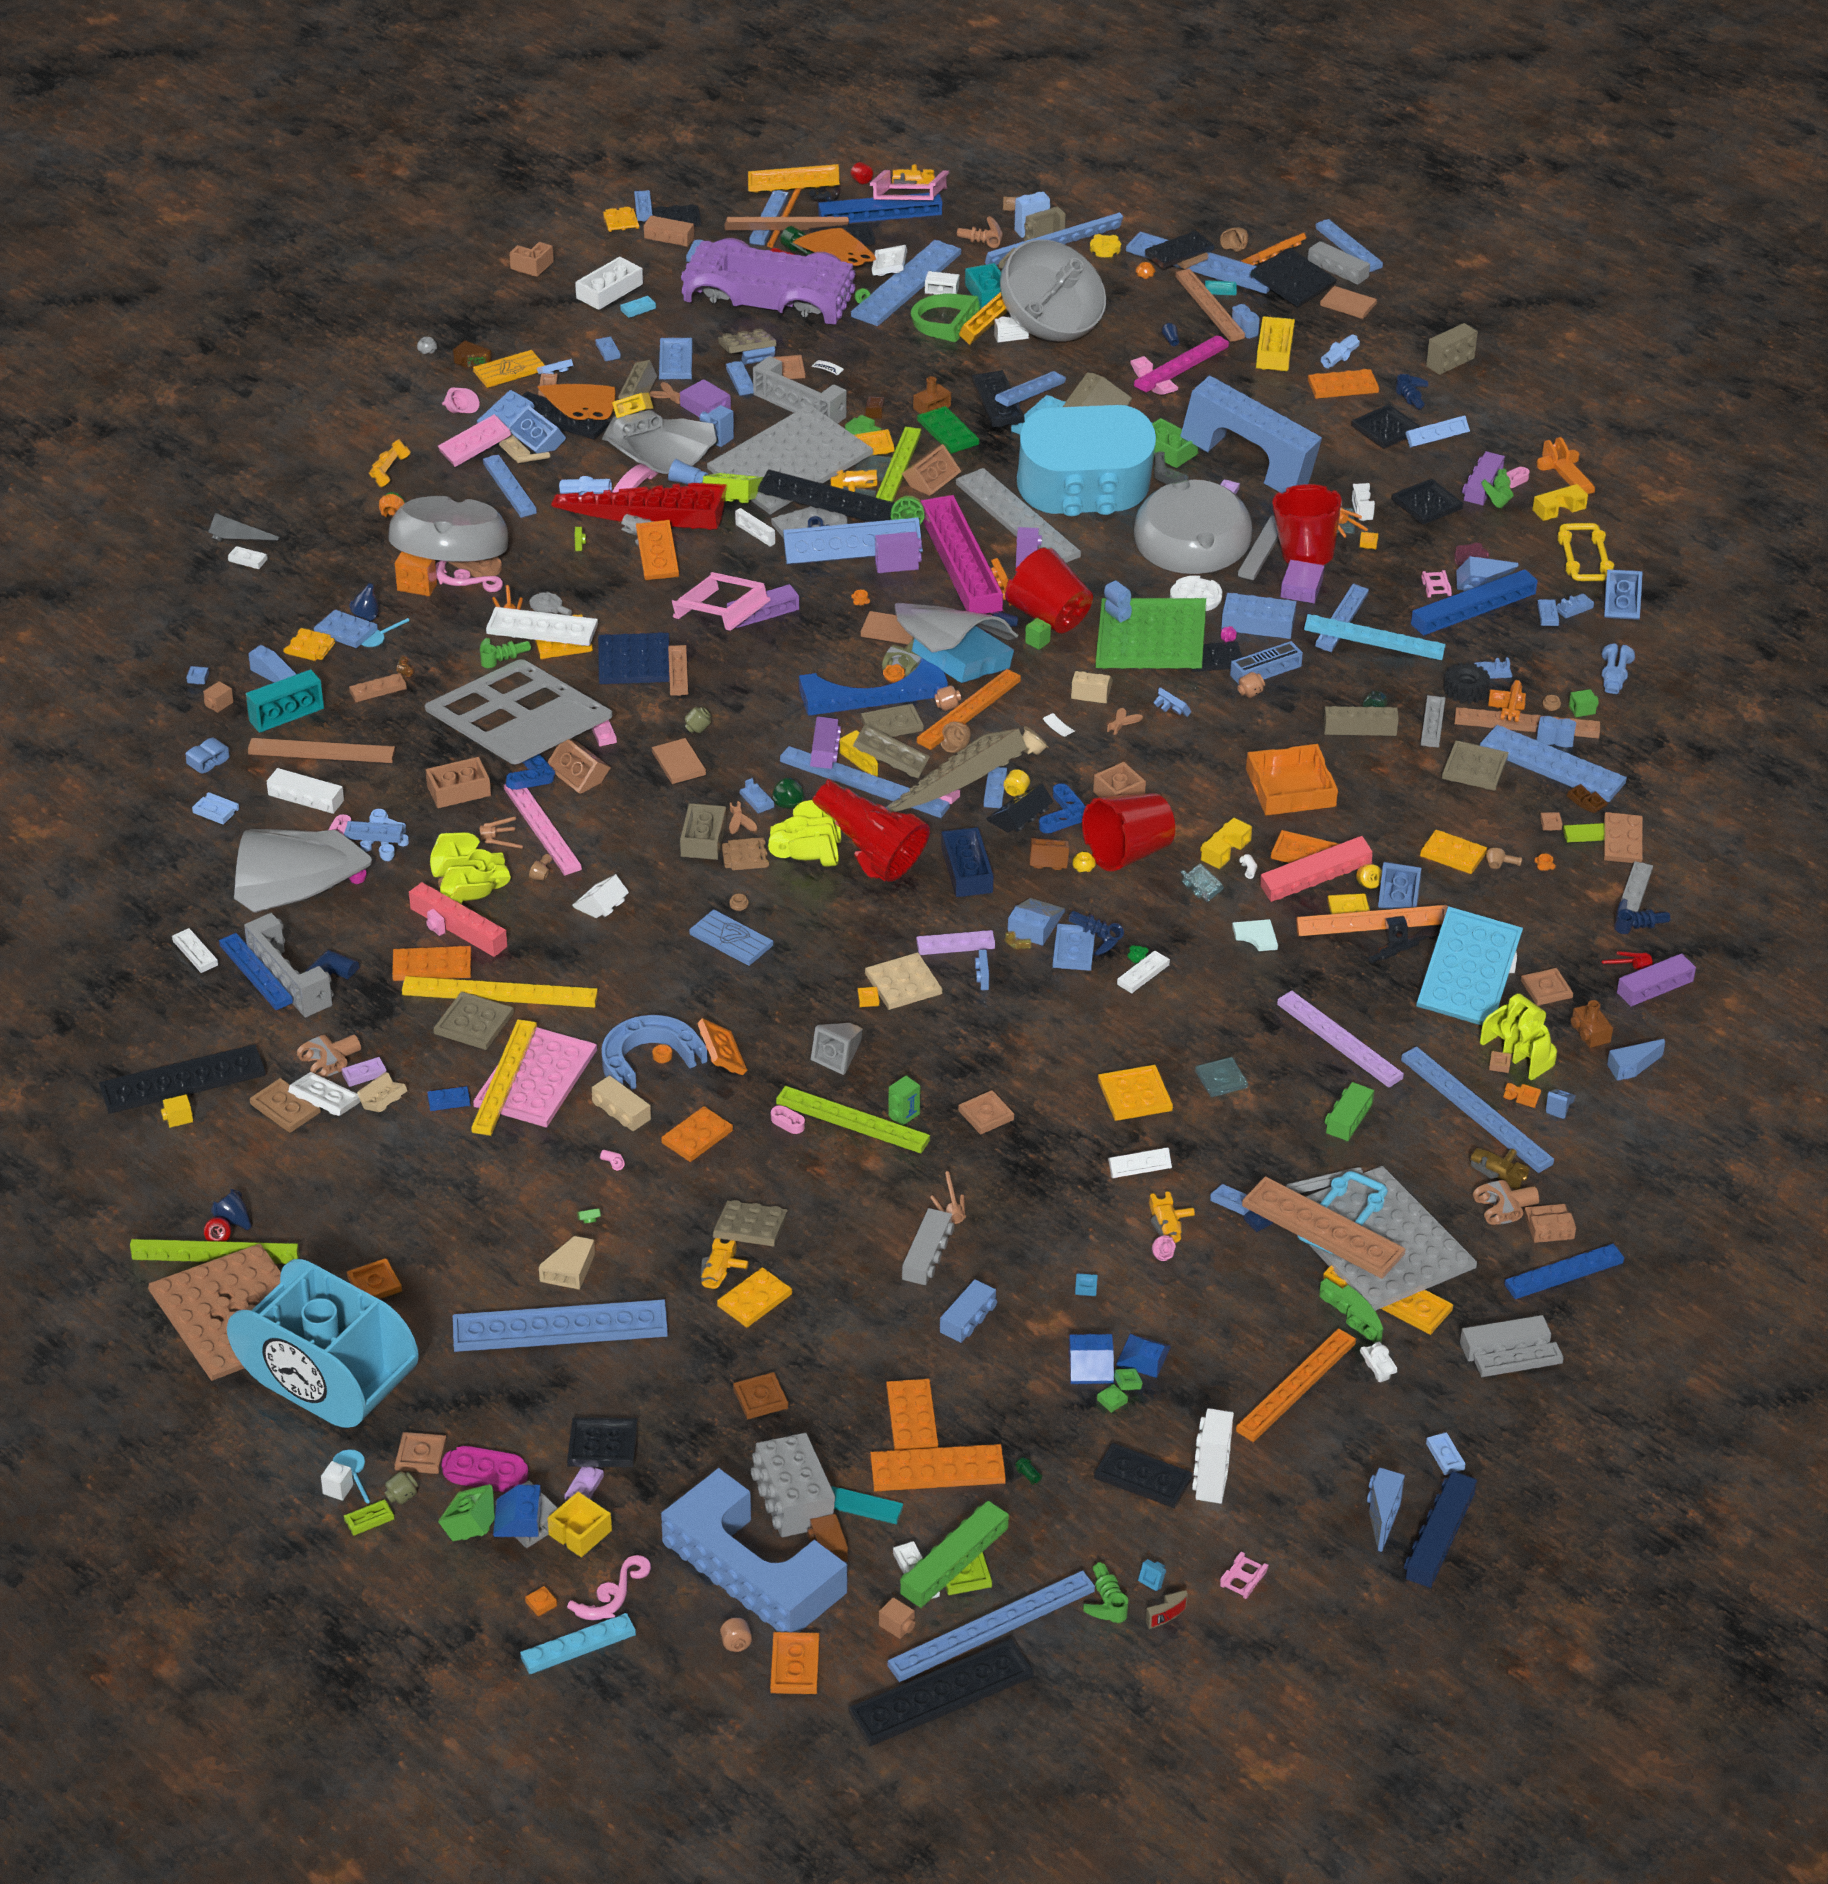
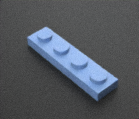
M1461 416L1409 430L1405 433L1409 446L1412 448L1464 434L1470 430L1466 417Z

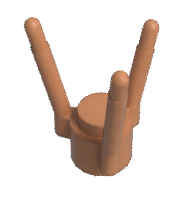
M516 817L484 823V825L480 826V838L485 840L486 844L493 843L513 848H523L522 845L493 839L496 838L497 832L515 830V827L496 828L493 826L514 821Z
M946 1171V1180L952 1203L947 1205L946 1212L952 1214V1223L958 1224L966 1218L964 1195H960L959 1205L956 1202L950 1174ZM932 1195L930 1198L938 1210L945 1212L937 1199Z

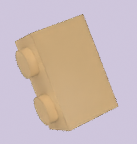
M1075 671L1072 680L1071 699L1107 703L1113 682L1112 677L1103 674Z

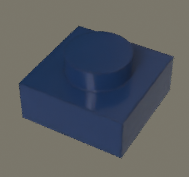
M1253 1211L1244 1215V1221L1256 1232L1273 1224L1272 1221Z

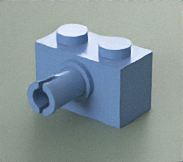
M720 405L709 413L705 411L701 413V422L713 423L715 425L717 442L714 444L722 447L734 438L732 410Z

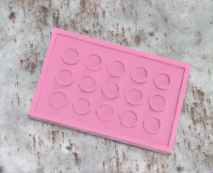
M536 1028L501 1114L548 1127L596 1053L597 1044ZM497 1067L474 1099V1107L480 1108Z

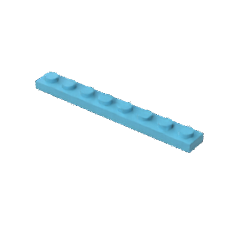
M1310 614L1307 615L1304 628L1306 631L1442 660L1445 644Z

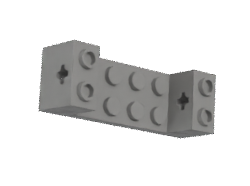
M768 356L753 367V395L793 413L810 404L837 424L846 418L845 389L833 384L820 393L782 376V361Z
M270 913L244 924L247 946L292 996V1004L304 1017L332 1006L331 997H333V993L330 988L331 977L328 972H324L318 966L299 974L297 970L291 967L290 962L282 957L281 953L285 952V938L282 935L283 924L279 918L277 919Z

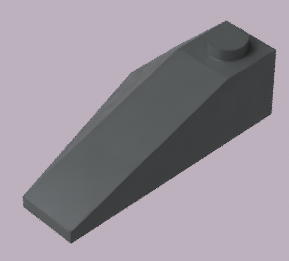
M216 513L208 531L212 538L218 541H222V539L228 541H282L278 536Z

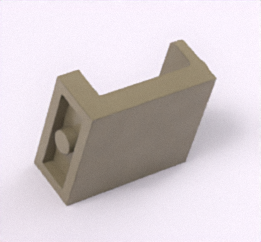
M1057 206L1027 215L1024 224V241L1064 230L1065 213Z

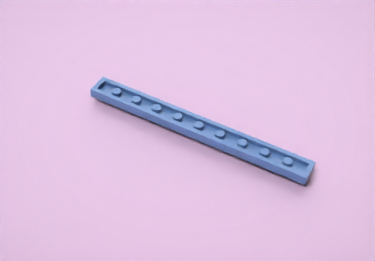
M1121 213L1113 214L988 252L985 264L995 263L998 265L1013 247L1017 248L1028 241L1039 239L1051 240L1065 245L1072 241H1078L1085 237L1117 229L1121 225L1123 216Z
M790 746L780 756V762L891 801L901 799L900 796L903 793L910 792L908 787L833 762L832 769L811 767V753ZM937 798L911 808L942 818L950 808V802Z
M1418 1047L1402 1054L1401 1061L1508 1149H1515L1517 1156L1536 1172L1540 1173L1553 1165V1157Z
M1081 1571L888 1660V1667L897 1680L901 1682L1095 1591V1585L1084 1571Z

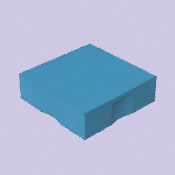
M975 625L954 648L932 653L914 638L912 652L963 683L986 674L1009 669L1014 649Z

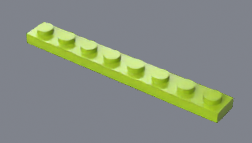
M904 428L876 498L894 502L904 477L902 473L908 468L921 436V429Z
M785 1086L776 1098V1104L918 1153H922L930 1141V1135L788 1086Z
M131 1239L130 1243L132 1260L210 1262L257 1244L262 1245L275 1264H287L291 1260L300 1259L298 1244Z

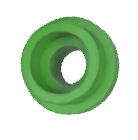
M865 288L858 289L855 292V300L859 304L870 296V292Z

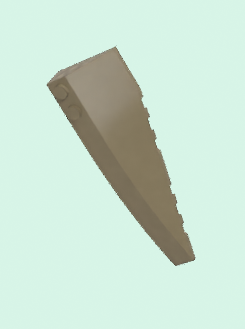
M1087 372L1063 407L1128 406L1132 398L1103 376Z
M1019 728L982 735L968 744L965 749L957 752L958 755L948 758V762L939 765L940 768L933 770L918 782L919 785L912 786L909 789L910 792L903 793L900 796L901 799L894 800L885 808L890 812H897L924 804L974 782L998 766L1008 764L1009 759L1022 755L1021 752L1027 748Z

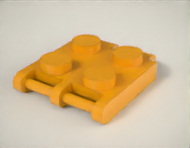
M630 207L619 208V210L611 208L603 212L608 232L619 229L624 231L627 228L639 229L634 209Z
M300 628L297 636L291 639L290 645L286 646L283 651L286 654L305 659L322 660L335 644V639L325 633Z

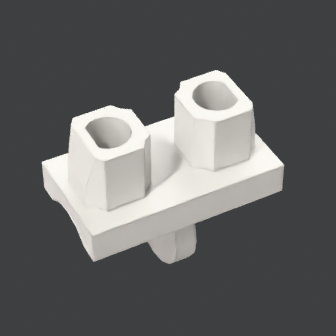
M1377 1342L1370 1347H1361L1360 1352L1365 1358L1368 1367L1374 1372L1378 1382L1389 1380L1391 1374L1397 1373V1367L1388 1355L1389 1350L1386 1346Z

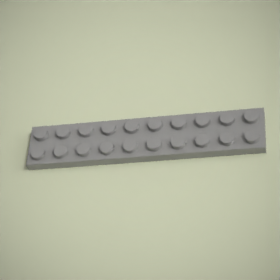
M984 468L956 479L957 486L1016 537L1018 527L1039 528V535H1042V544L1038 546V549L1043 547L1047 549L1053 548L1066 563L1081 557L1079 549Z

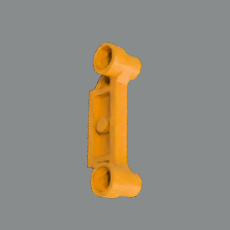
M400 439L392 444L393 447L389 451L381 453L379 460L372 465L373 468L369 474L372 478L375 477L379 487H383L390 482L391 479L385 472L395 458L398 456L402 460L411 453Z

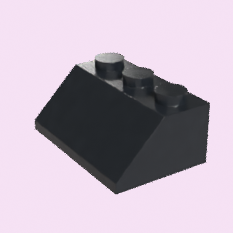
M1043 783L1027 789L1023 794L1015 796L986 819L1007 833L1013 830L1018 832L1025 827L1024 824L1026 822L1030 823L1037 819L1036 815L1038 813L1042 814L1049 810L1048 806L1054 801Z

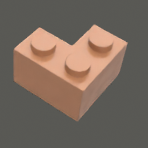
M541 242L537 243L532 249L517 245L510 252V268L531 276L538 277L554 262L553 246Z

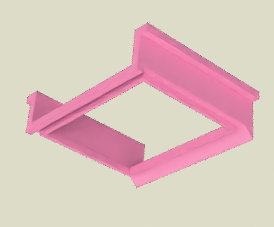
M884 170L870 182V186H873L874 199L934 200V197L942 189H947L946 176L949 174V171H942L929 184H891L890 170ZM888 189H930V196L883 194Z
M712 572L709 577L680 597L679 600H672L675 612L673 617L680 619L692 609L721 615L725 630L731 631L771 600L770 597H767L764 583ZM717 580L753 588L727 608L701 603L719 590Z

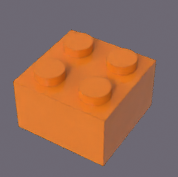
M401 551L395 561L397 591L430 596L437 585L435 560L414 556Z

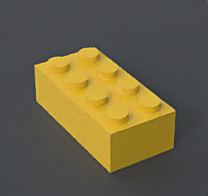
M1263 317L1256 368L1288 371L1295 319Z

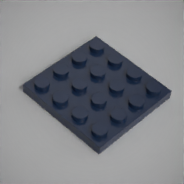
M669 633L598 635L599 684L670 682Z

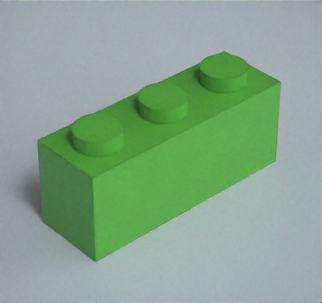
M1354 1082L1351 1083L1348 1089L1345 1088L1341 1100L1336 1101L1333 1112L1328 1113L1325 1119V1124L1327 1125L1326 1133L1349 1141L1373 1104L1374 1090Z

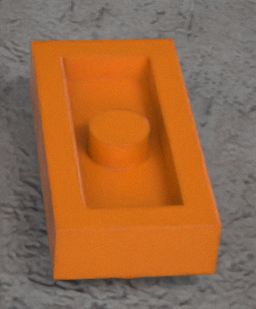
M1490 690L1488 706L1508 708L1512 692ZM1519 693L1515 710H1524L1526 693Z

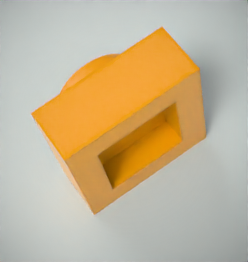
M1361 532L1359 547L1376 549L1378 533Z
M877 987L858 988L860 1007L879 1006Z

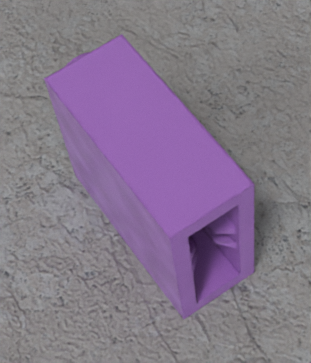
M704 379L680 392V406L700 417L702 412L709 413L720 405L731 409V395Z
M905 532L875 535V564L877 572L918 570V563L921 562L919 549H921L922 545L921 538L917 537V533Z
M1290 560L1282 582L1281 598L1315 603L1323 581L1324 566Z

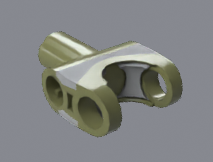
M914 638L905 648L892 645L884 656L882 669L884 670L888 665L898 664L906 669L905 677L911 674L918 667L922 658L912 652Z

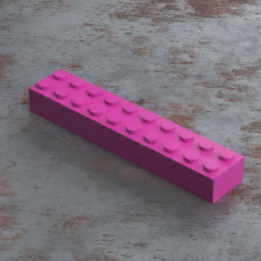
M951 495L921 500L925 512L923 523L966 611L981 614L1002 611L1003 593L955 497Z

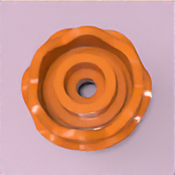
M1149 262L1140 263L1136 268L1137 276L1144 279L1153 277L1155 272L1154 266Z
M898 664L888 665L883 670V675L888 682L895 683L905 677V671Z

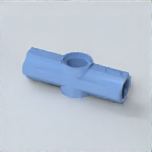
M1352 334L1340 343L1334 342L1330 351L1321 357L1323 366L1330 368L1340 360L1346 361L1350 353L1359 346L1360 341L1357 339V336Z
M582 476L579 479L561 480L559 484L560 494L578 493L583 495L590 491H593L594 494L603 493V490H611L612 493V482L610 479H593L589 476Z

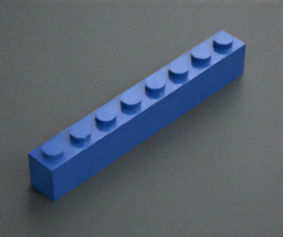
M930 193L909 194V195H929V196H930ZM939 193L934 197V200L864 198L818 203L819 217H848V223L942 215V199Z
M1524 569L1413 610L1411 625L1424 636L1536 594L1538 580Z

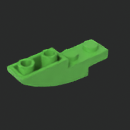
M1324 1279L1321 1282L1319 1297L1337 1308L1341 1313L1346 1314V1323L1351 1328L1356 1329L1374 1343H1381L1383 1327L1378 1315L1367 1300L1349 1285L1342 1289L1329 1279Z

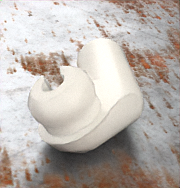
M1245 854L1240 857L1239 861L1242 863V866H1247L1245 876L1252 879L1257 870V864L1251 855Z

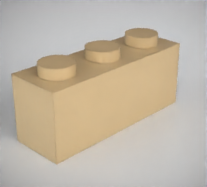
M610 1075L592 1087L593 1103L630 1130L635 1131L651 1120L650 1105Z

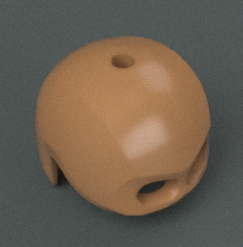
M1240 227L1227 229L1222 233L1220 243L1224 249H1233L1235 252L1242 251L1247 247L1248 233Z
M950 722L944 725L942 731L944 740L941 742V746L949 753H957L965 749L971 737L970 728L960 722Z

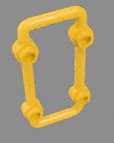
M1594 523L1562 524L1558 533L1559 544L1564 546L1568 561L1566 563L1567 574L1576 581H1606L1607 570L1614 569V563L1608 560L1604 545L1606 533L1600 530V527ZM1567 530H1593L1591 540L1598 546L1602 561L1600 563L1601 574H1578L1580 564L1574 561L1570 545L1572 533Z

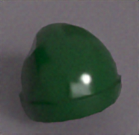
M784 778L779 781L772 793L774 803L782 808H794L803 802L805 798L801 785L791 778Z

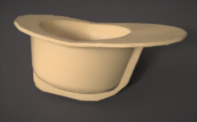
M1024 726L1025 732L1022 737L1027 747L1024 750L1026 754L1033 753L1038 755L1045 748H1049L1036 732Z

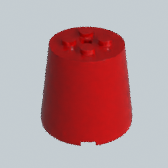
M1315 484L1296 485L1286 488V492H1278L1274 496L1272 503L1284 561L1288 564L1290 560L1318 565H1325L1330 562L1334 556L1342 505L1339 493L1335 490L1332 492L1327 490L1326 486Z
M1043 547L1031 553L1015 569L1017 573L1013 580L1009 579L1005 591L1007 602L1032 618H1038L1050 624L1051 629L1057 633H1066L1076 627L1086 616L1092 605V592L1053 548L1047 549Z
M1157 793L1098 797L1092 799V802L1085 807L1082 818L1083 837L1085 844L1090 846L1096 864L1106 871H1116L1168 847L1175 836V819L1168 802Z

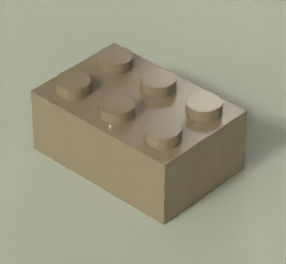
M1463 323L1429 339L1426 366L1440 375L1474 359L1478 331Z
M689 803L680 838L681 857L718 860L726 827V806Z

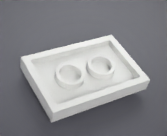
M906 245L876 250V260L873 261L872 266L873 276H883L891 272L899 273L904 270L907 254Z
M312 1072L289 1086L288 1092L294 1094L297 1098L309 1101L314 1106L328 1110L333 1115L340 1116L360 1103L358 1094Z

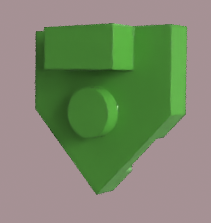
M860 415L858 418L854 417L845 425V429L853 435L881 430V428L875 426V420Z

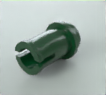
M1023 1457L1017 1461L1015 1465L1017 1472L1022 1473L1032 1485L1037 1484L1042 1479V1474L1034 1468L1030 1459Z

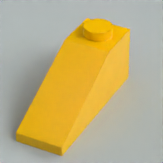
M855 730L840 738V754L864 772L878 777V763L874 756L861 752L853 746L860 732Z

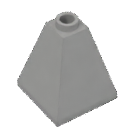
M851 1023L817 1025L815 1027L811 1060L844 1075L859 1047L863 1029Z

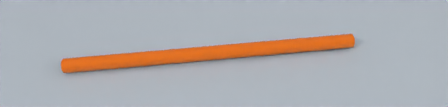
M795 188L781 217L789 216L802 189ZM774 230L767 244L768 247L772 248L781 230Z

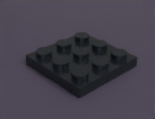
M1390 404L1352 420L1351 425L1383 449L1407 439L1405 432L1421 427Z
M1432 478L1392 494V500L1423 525L1463 509L1464 504Z
M572 1418L567 1467H634L638 1418Z

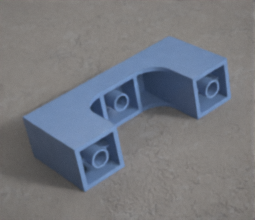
M1210 375L1192 391L1180 437L1187 441H1192L1194 445L1209 452L1225 437L1228 428L1259 445L1267 453L1269 468L1264 484L1283 493L1286 492L1288 487L1309 483L1322 437Z
M719 1468L661 1513L662 1541L664 1545L669 1549L672 1548L683 1560L694 1565L698 1572L707 1575L715 1585L725 1589L731 1597H735L742 1602L746 1609L755 1612L763 1622L769 1623L777 1632L799 1633L847 1593V1564L815 1540L790 1560L782 1563H769L760 1559L731 1537L751 1521L750 1491Z

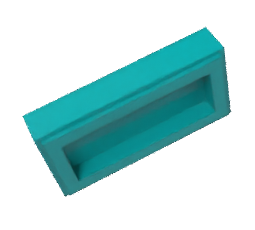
M1205 281V287L1211 294L1236 295V282Z

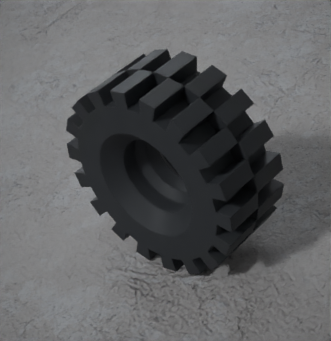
M1466 662V665H1463V663H1458V666L1456 664L1452 665V668L1449 667L1445 673V694H1448L1447 697L1449 698L1453 697V701L1460 700V703L1463 704L1464 701L1467 704H1471L1472 701L1478 703L1479 700H1484V697H1487L1490 682L1488 671H1483L1484 668L1482 666L1477 667V664L1470 665L1468 662Z

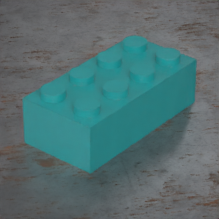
M311 669L246 693L249 721L259 733L324 709L321 680Z

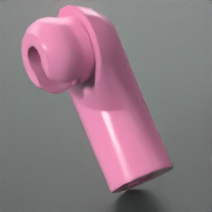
M602 1150L600 1159L610 1161L614 1170H622L624 1168L625 1162L621 1154Z

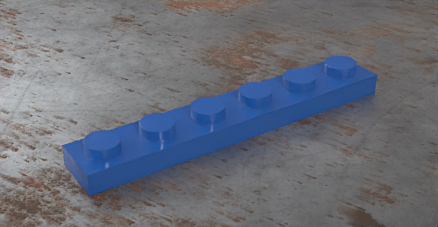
M237 933L219 940L220 947L275 1010L293 1003L292 996Z
M1614 1244L1506 1279L1505 1287L1514 1299H1518L1622 1264L1624 1256Z

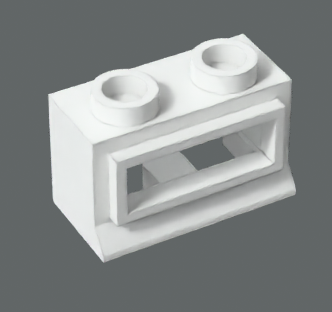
M1353 484L1352 503L1355 513L1362 516L1359 520H1373L1375 502L1368 500L1370 499V484Z

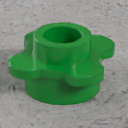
M1133 945L1130 947L1128 958L1134 963H1139L1146 958L1148 949Z

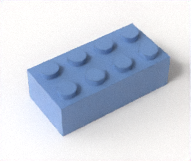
M1227 593L1221 630L1224 627L1232 626L1239 633L1291 639L1297 601Z

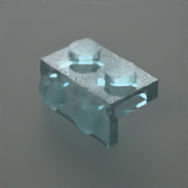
M1201 863L1188 874L1184 870L1180 872L1187 888L1192 887V891L1197 898L1200 899L1202 897L1206 902L1224 889L1223 885Z

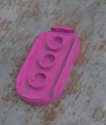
M460 1446L452 1452L451 1450L447 1452L442 1459L443 1475L450 1482L477 1488L490 1484L493 1487V1491L508 1492L515 1486L524 1484L528 1479L527 1464L524 1463L520 1456L511 1453Z

